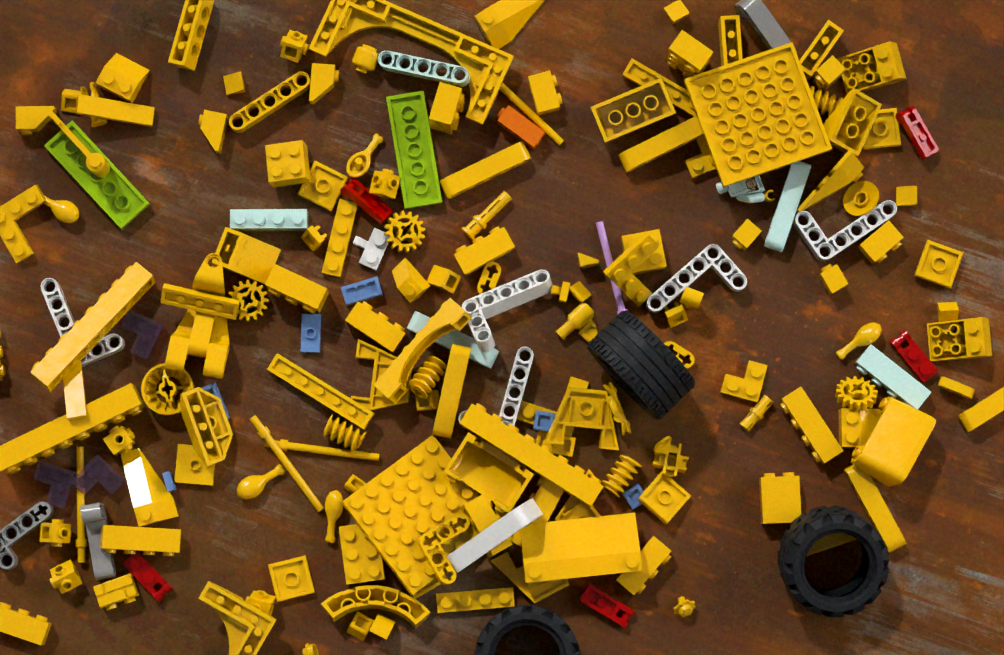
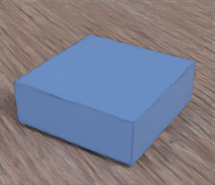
M536 410L533 429L548 432L555 418V413Z
M172 472L162 473L167 492L176 491L177 488Z
M636 484L622 494L632 510L642 504L637 499L644 491L639 484Z

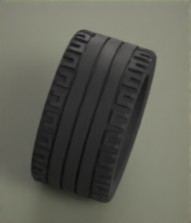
M627 310L621 311L587 345L591 355L630 398L656 420L661 419L666 412L668 413L695 386L694 378L673 352L643 322Z

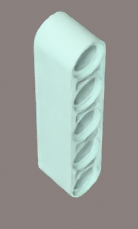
M382 51L378 56V63L386 71L464 87L470 82V74L462 66L393 51ZM386 57H392L390 64H383ZM404 61H410V66L406 69H403L402 63ZM422 65H428L429 68L426 72H420ZM440 69H447L446 75L438 76ZM459 73H465L463 80L456 79Z
M801 161L791 164L764 247L779 252L783 251L811 169L810 164Z
M414 311L407 329L417 334V332L425 327L430 317ZM457 330L451 331L435 341V343L450 350L452 344L470 347L469 359L490 369L499 353L495 348L490 352L480 351L474 338Z

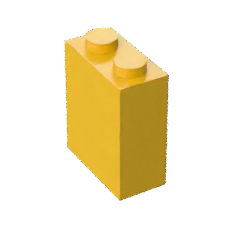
M794 472L783 473V476L775 477V473H764V477L759 478L761 524L792 523L801 515L800 476H795Z

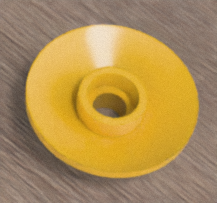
M869 181L856 182L848 188L844 195L843 205L845 210L853 216L868 214L878 203V188Z

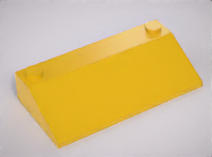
M635 513L532 523L520 529L525 583L643 571Z

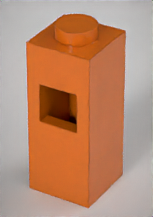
M509 105L506 109L502 108L496 116L499 118L497 124L533 150H535L545 136V131Z

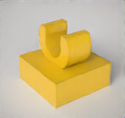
M313 225L310 226L301 236L302 240L312 251L318 249L327 236L326 233L323 235L319 234L320 226L315 228Z
M563 281L562 287L552 285L551 294L560 296L559 302L566 303L570 283Z
M677 302L674 303L675 308L669 310L667 306L665 307V315L670 328L688 321L683 305H679Z

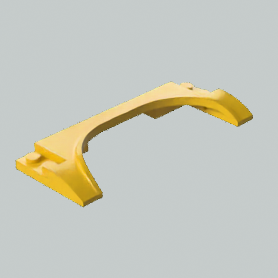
M386 0L330 1L309 46V50L327 57L333 48L345 38L359 31L371 28H388L412 36L443 50L469 72L471 77L469 82L470 104L465 117L483 125L512 63L513 55Z
M208 581L198 598L209 604L224 622L229 638V655H257L276 622V618L244 601L242 597Z

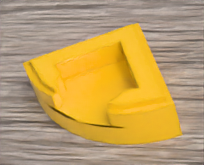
M592 319L578 333L588 343L597 335V327Z

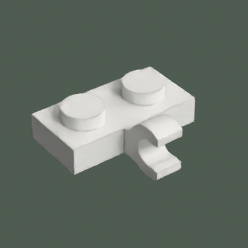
M374 228L369 241L355 236L353 244L365 249L359 261L360 264L377 270L388 246L386 240L389 237L384 236L383 233L385 232Z

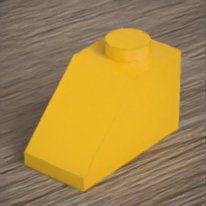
M312 63L310 104H315L335 87V82L339 80V70H336L335 65Z
M16 106V130L21 132V135H33V132H39L51 120L48 114L52 111L57 114V109L54 106Z
M204 110V113L199 116L198 125L201 126L200 129L216 153L221 154L229 117L227 114Z
M406 258L392 270L398 290L410 303L418 299L431 287Z

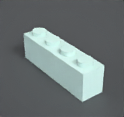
M230 209V229L236 231H306L308 228L307 209Z
M871 344L854 363L857 366L856 369L861 374H868L872 377L871 381L875 385L886 388L888 390L886 393L890 397L898 398L911 407L919 409L931 394L930 390Z

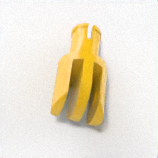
M586 303L578 305L567 315L568 321L556 330L557 334L565 340L575 329H581L593 318L594 310Z

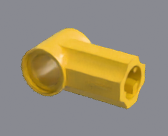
M686 286L680 302L687 309L692 307L698 309L704 293Z

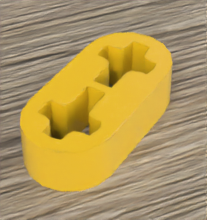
M489 262L484 267L477 286L479 295L483 293V289L480 288L481 285L485 286L487 280L490 281L489 288L491 290L496 288L501 275V267L498 263ZM496 266L498 273H494L492 278H488L490 271L487 269Z
M667 341L664 343L667 347L673 346L672 350L677 353L675 356L681 363L683 360L678 356L686 357L688 355L691 363H686L684 366L686 369L691 368L695 362L691 352L675 342Z
M941 377L938 383L940 388L967 399H972L975 389L946 377Z

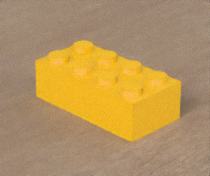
M662 77L591 107L605 143L677 114Z

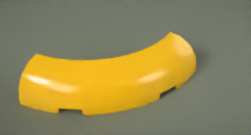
M378 585L357 586L343 592L341 591L321 603L323 609L333 622L354 611L381 609L401 616L416 629L431 613L415 598L397 589Z

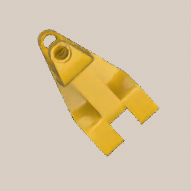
M211 253L206 256L194 278L192 290L225 297L222 259L218 254ZM215 258L219 261L218 266L210 267L208 265L210 259ZM188 309L178 328L171 335L165 369L184 372L185 360L188 359V355L206 358L203 369L204 376L222 379L230 349L227 318Z

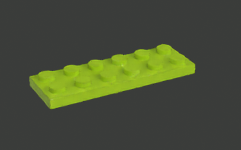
M424 91L386 97L405 209L441 204L442 197Z
M72 120L66 125L68 129L91 153H100L109 162L111 169L107 176L97 177L87 168V157L62 130L44 146L109 217L123 229L150 203Z

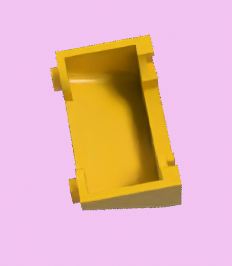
M886 397L879 404L881 417L866 444L861 447L857 446L852 453L853 458L850 463L885 486L890 487L900 485L906 479L936 424V419L893 397Z
M468 432L443 471L447 473L445 477L453 482L457 480L462 481L480 494H484L485 497H488L496 505L495 509L503 514L505 512L509 513L535 474L534 471L472 432Z

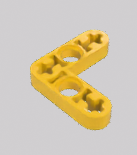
M463 514L456 515L424 533L418 540L420 550L438 581L443 585L452 584L456 579V572L441 545L468 529L470 521ZM457 519L464 521L463 528L461 526L455 528L454 531L456 533L454 534L452 526L458 522ZM440 528H446L449 531L447 538H442L439 535ZM435 535L436 540L430 543L431 547L423 544L425 537L429 540ZM434 554L441 555V564H435L432 561ZM444 564L447 565L444 568L445 572L452 575L450 576V581L443 579L444 571L442 569L438 571V568H441Z

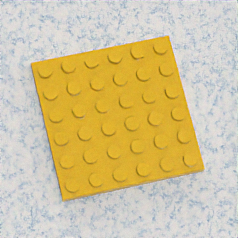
M793 42L684 79L723 187L832 150Z
M434 435L430 436L341 502L411 596L436 578L419 548V538L424 533L456 515L463 514L460 507L479 497L476 490L462 481L457 480L453 482L445 477L447 473L443 471L449 464L451 457ZM457 519L458 522L452 526L454 534L456 533L454 531L455 528L459 526L463 528L464 521ZM469 525L466 531L443 543L441 547L446 556H448L476 535ZM440 528L439 535L442 538H447L449 531L446 528ZM435 535L429 540L425 537L423 544L431 547L430 543L436 540ZM434 554L432 561L435 564H441V555ZM444 564L441 568H438V571H440L441 569L445 571L444 568L447 567V565Z

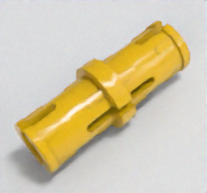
M764 395L754 408L751 407L748 415L739 424L749 432L755 423L764 417V413L774 402Z

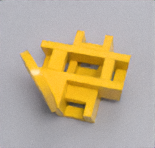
M667 436L654 447L655 458L653 467L662 469V475L676 478L677 472H686V462L689 457L681 456L682 444L679 443L678 446L670 445L672 438Z

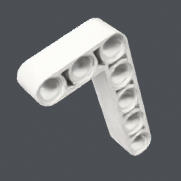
M886 200L829 239H827L814 218L807 211L799 212L794 217L793 224L816 259L825 262L891 219L897 212V206L893 201ZM883 206H889L892 209V213L890 215L885 214ZM804 216L807 219V224L801 225L798 222V217ZM868 216H873L876 219L875 225H870L867 222ZM858 227L860 235H853L851 228ZM810 232L817 233V241H812L809 238ZM837 237L843 238L845 241L844 246H838L835 239ZM820 248H827L829 255L823 257L820 254Z
M710 244L648 298L646 308L651 313L660 312L681 294L686 286L689 287L710 267L735 292H740L745 288L747 278L718 245ZM708 250H716L717 257L710 258L707 254ZM701 262L703 270L696 271L693 268V263ZM723 263L728 264L730 272H722L720 265ZM686 274L689 282L681 283L679 275ZM740 278L743 281V285L741 287L734 286L733 279ZM666 287H672L675 291L674 295L667 296L664 292ZM657 299L660 302V307L657 309L652 308L650 301Z
M542 269L463 302L462 308L472 316L468 326L480 351L490 352L495 346L486 319L551 292L553 284L548 271Z
M46 278L41 283V291L61 337L72 329L75 320L59 282L53 278ZM49 283L55 284V289L52 292H47L46 287ZM57 300L62 301V307L59 310H55L53 306ZM63 318H69L70 322L67 327L61 326ZM114 333L103 337L96 344V346L100 345L102 347V352L99 355H94L92 349L84 357L82 367L120 352L125 347L124 339ZM114 338H118L120 341L119 346L116 348H112L110 344Z
M521 347L517 351L499 417L503 419L502 423L507 426L509 424L515 426L534 356L533 351L529 347ZM521 352H529L530 359L528 361L521 360L519 357ZM516 370H523L525 377L521 380L516 379L514 376ZM512 388H517L520 391V395L517 398H512L509 395V391ZM508 406L515 409V414L511 417L504 414V409ZM467 410L460 413L459 423L462 420V417L467 412Z
M531 498L449 554L447 558L458 573L511 535L542 516L543 513L533 498Z

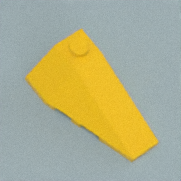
M500 0L475 15V22L490 45L501 49L515 38L517 33L545 0Z
M850 149L796 211L797 214L848 186L852 181L857 182L863 175L861 171L864 166Z
M140 448L130 450L125 454L120 453L138 526L145 527L178 517L173 496L170 492H167V488Z

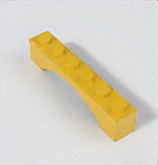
M449 298L441 305L439 311L428 320L425 327L417 332L410 344L403 348L402 353L390 363L389 368L377 378L374 386L389 400L397 404L408 391L406 386L410 373L424 351L445 334L454 330L461 331L472 316L454 300Z

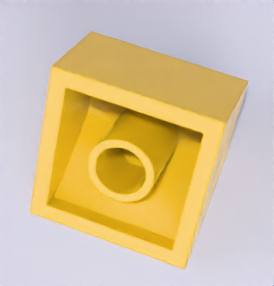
M116 53L104 66L96 84L125 101L133 103L150 70Z

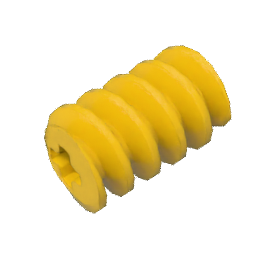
M813 85L810 87L817 109H821L822 116L828 112L829 117L843 100V97L836 101L835 94L829 98L828 91L822 95V89L819 88L814 92L815 87Z
M427 356L425 362L418 368L417 373L413 375V379H410L408 383L409 388L418 397L427 399V393H431V388H435V382L440 381L439 376L444 375L443 370H446L447 366L439 358Z
M332 414L324 428L323 437L326 438L331 434V441L336 438L337 444H341L344 441L345 448L351 444V451L353 452L360 447L367 432L365 431L360 435V428L353 431V424L347 428V421L339 424L340 418L337 417L333 421Z
M624 455L619 456L622 462H615L617 468L612 467L610 469L613 475L606 474L609 481L602 480L601 482L609 492L619 498L620 496L617 492L624 493L621 486H629L626 479L633 480L630 473H638L635 466L642 467L634 459Z

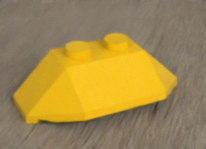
M200 387L181 393V414L195 451L206 466L225 460L233 433L221 399Z

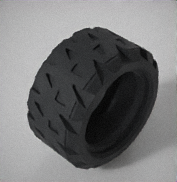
M840 506L813 508L806 515L803 513L791 523L789 531L785 530L780 541L778 567L782 580L796 600L807 610L815 614H823L831 618L844 617V614H856L865 609L864 605L871 604L882 592L880 588L887 582L889 555L887 547L883 543V538L864 517L855 511H850L848 508ZM835 533L847 534L856 538L861 547L862 559L856 575L849 582L837 588L824 589L816 587L807 581L804 572V562L809 549L817 540Z
M520 605L498 613L483 628L474 655H494L497 643L507 631L517 626L533 625L546 630L554 638L560 655H580L578 641L568 624L556 613L534 605Z

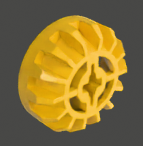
M165 363L154 366L146 373L142 381L141 393L144 402L151 410L158 414L170 416L181 413L180 399L175 402L174 398L178 390L183 389L182 393L194 389L195 385L191 375L185 369L184 372L165 369ZM171 377L178 379L182 386L177 387V385L171 381ZM162 380L163 382L159 385V391H156L158 383ZM167 385L173 388V390H170L169 395L167 392H164V389H167ZM157 394H161L163 397H165L167 403L162 402L158 398Z

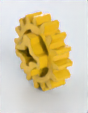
M401 211L400 216L394 213L393 218L390 217L387 220L390 224L384 225V228L388 229V231L383 234L389 237L386 243L392 242L391 248L393 249L397 246L398 252L403 248L405 253L409 252L410 248L414 251L416 245L420 246L422 244L419 239L425 238V235L421 234V232H424L426 228L420 226L423 220L418 222V215L412 217L411 211L407 215H405L404 211ZM399 220H408V222L402 223ZM408 227L406 234L400 237L403 229ZM407 240L408 242H411V243H409V244H403V243H401V242Z
M247 280L246 284L239 281L240 286L233 285L235 291L228 293L232 296V299L240 300L241 307L240 310L238 309V314L241 321L244 317H246L247 322H250L251 317L257 320L258 314L264 315L263 309L268 310V307L265 305V303L269 302V299L265 298L268 292H262L264 287L263 285L257 287V281H254L253 284L250 283V280ZM248 288L247 292L239 293L241 290ZM256 291L260 294L261 302L255 297ZM251 296L253 302L246 305L244 299H248ZM257 308L256 311L248 313L250 309Z
M856 376L853 379L846 377V381L840 380V384H837L835 398H837V403H842L843 408L848 406L849 411L853 408L857 412H859V409L867 411V407L873 408V404H876L878 390H875V385H870V380L865 382L864 377H861L860 380Z

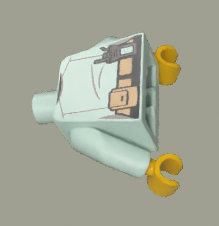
M760 175L723 187L721 182L716 184L719 194L729 191L731 197H736L741 202L757 203L764 200L766 202L775 200V198H768V193L774 192L773 190L764 192L765 189Z

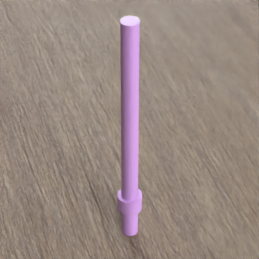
M600 221L596 223L606 266L608 267L613 263V258L604 223ZM610 279L618 308V315L621 311H628V309H625L621 289Z

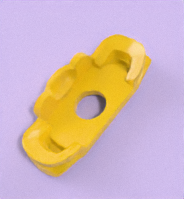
M610 381L608 385L604 384L603 388L609 394L607 403L610 404L614 415L613 419L616 422H620L622 436L626 432L631 434L630 422L626 420L616 394L617 388Z

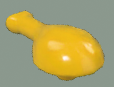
M377 133L374 134L373 140L364 151L350 157L346 166V172L350 177L358 178L368 171L373 151L384 140L382 136H379Z
M44 196L47 200L44 204L51 208L59 221L73 223L79 218V210L74 203L67 200L55 201Z
M873 322L862 326L849 344L836 351L838 358L843 360L856 347L867 346L875 342L882 332L881 325Z
M278 464L273 470L264 475L245 477L237 486V495L242 499L257 497L263 491L266 483L278 475L285 474V469H283L281 464Z
M337 490L331 491L325 500V512L328 519L325 541L332 544L336 539L335 523L341 516L344 507L341 503L343 497Z

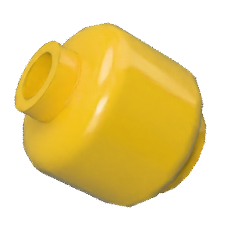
M365 44L362 47L356 48L352 64L357 66V71L366 74L367 71L375 70L379 56L377 49Z

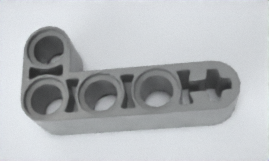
M740 0L734 5L739 15L744 19H748L769 50L791 43L762 0Z
M39 502L0 530L1 568L13 569L17 566L18 557L11 546L39 527L41 523L50 519L54 514L53 505L48 502ZM41 507L48 508L46 510L47 514H40L37 517L34 515L39 514L42 511ZM26 517H31L33 523L27 528L24 525V520ZM12 528L17 531L14 539L8 536V532ZM7 555L12 558V564L9 566L4 564V558Z
M98 502L80 506L83 523L86 524L95 579L97 581L116 577L113 553H104V549L100 548L101 525H108L104 504Z

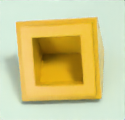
M957 302L937 303L938 322L958 320L959 308Z
M353 474L345 483L343 489L353 494L366 483Z

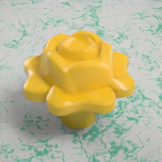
M683 596L677 599L678 605L673 608L674 614H679L682 617L690 616L693 609L696 608L695 601L685 600Z

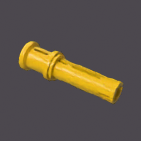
M503 191L480 215H474L473 220L466 227L461 228L462 231L473 241L482 229L487 228V223L512 200L510 195Z

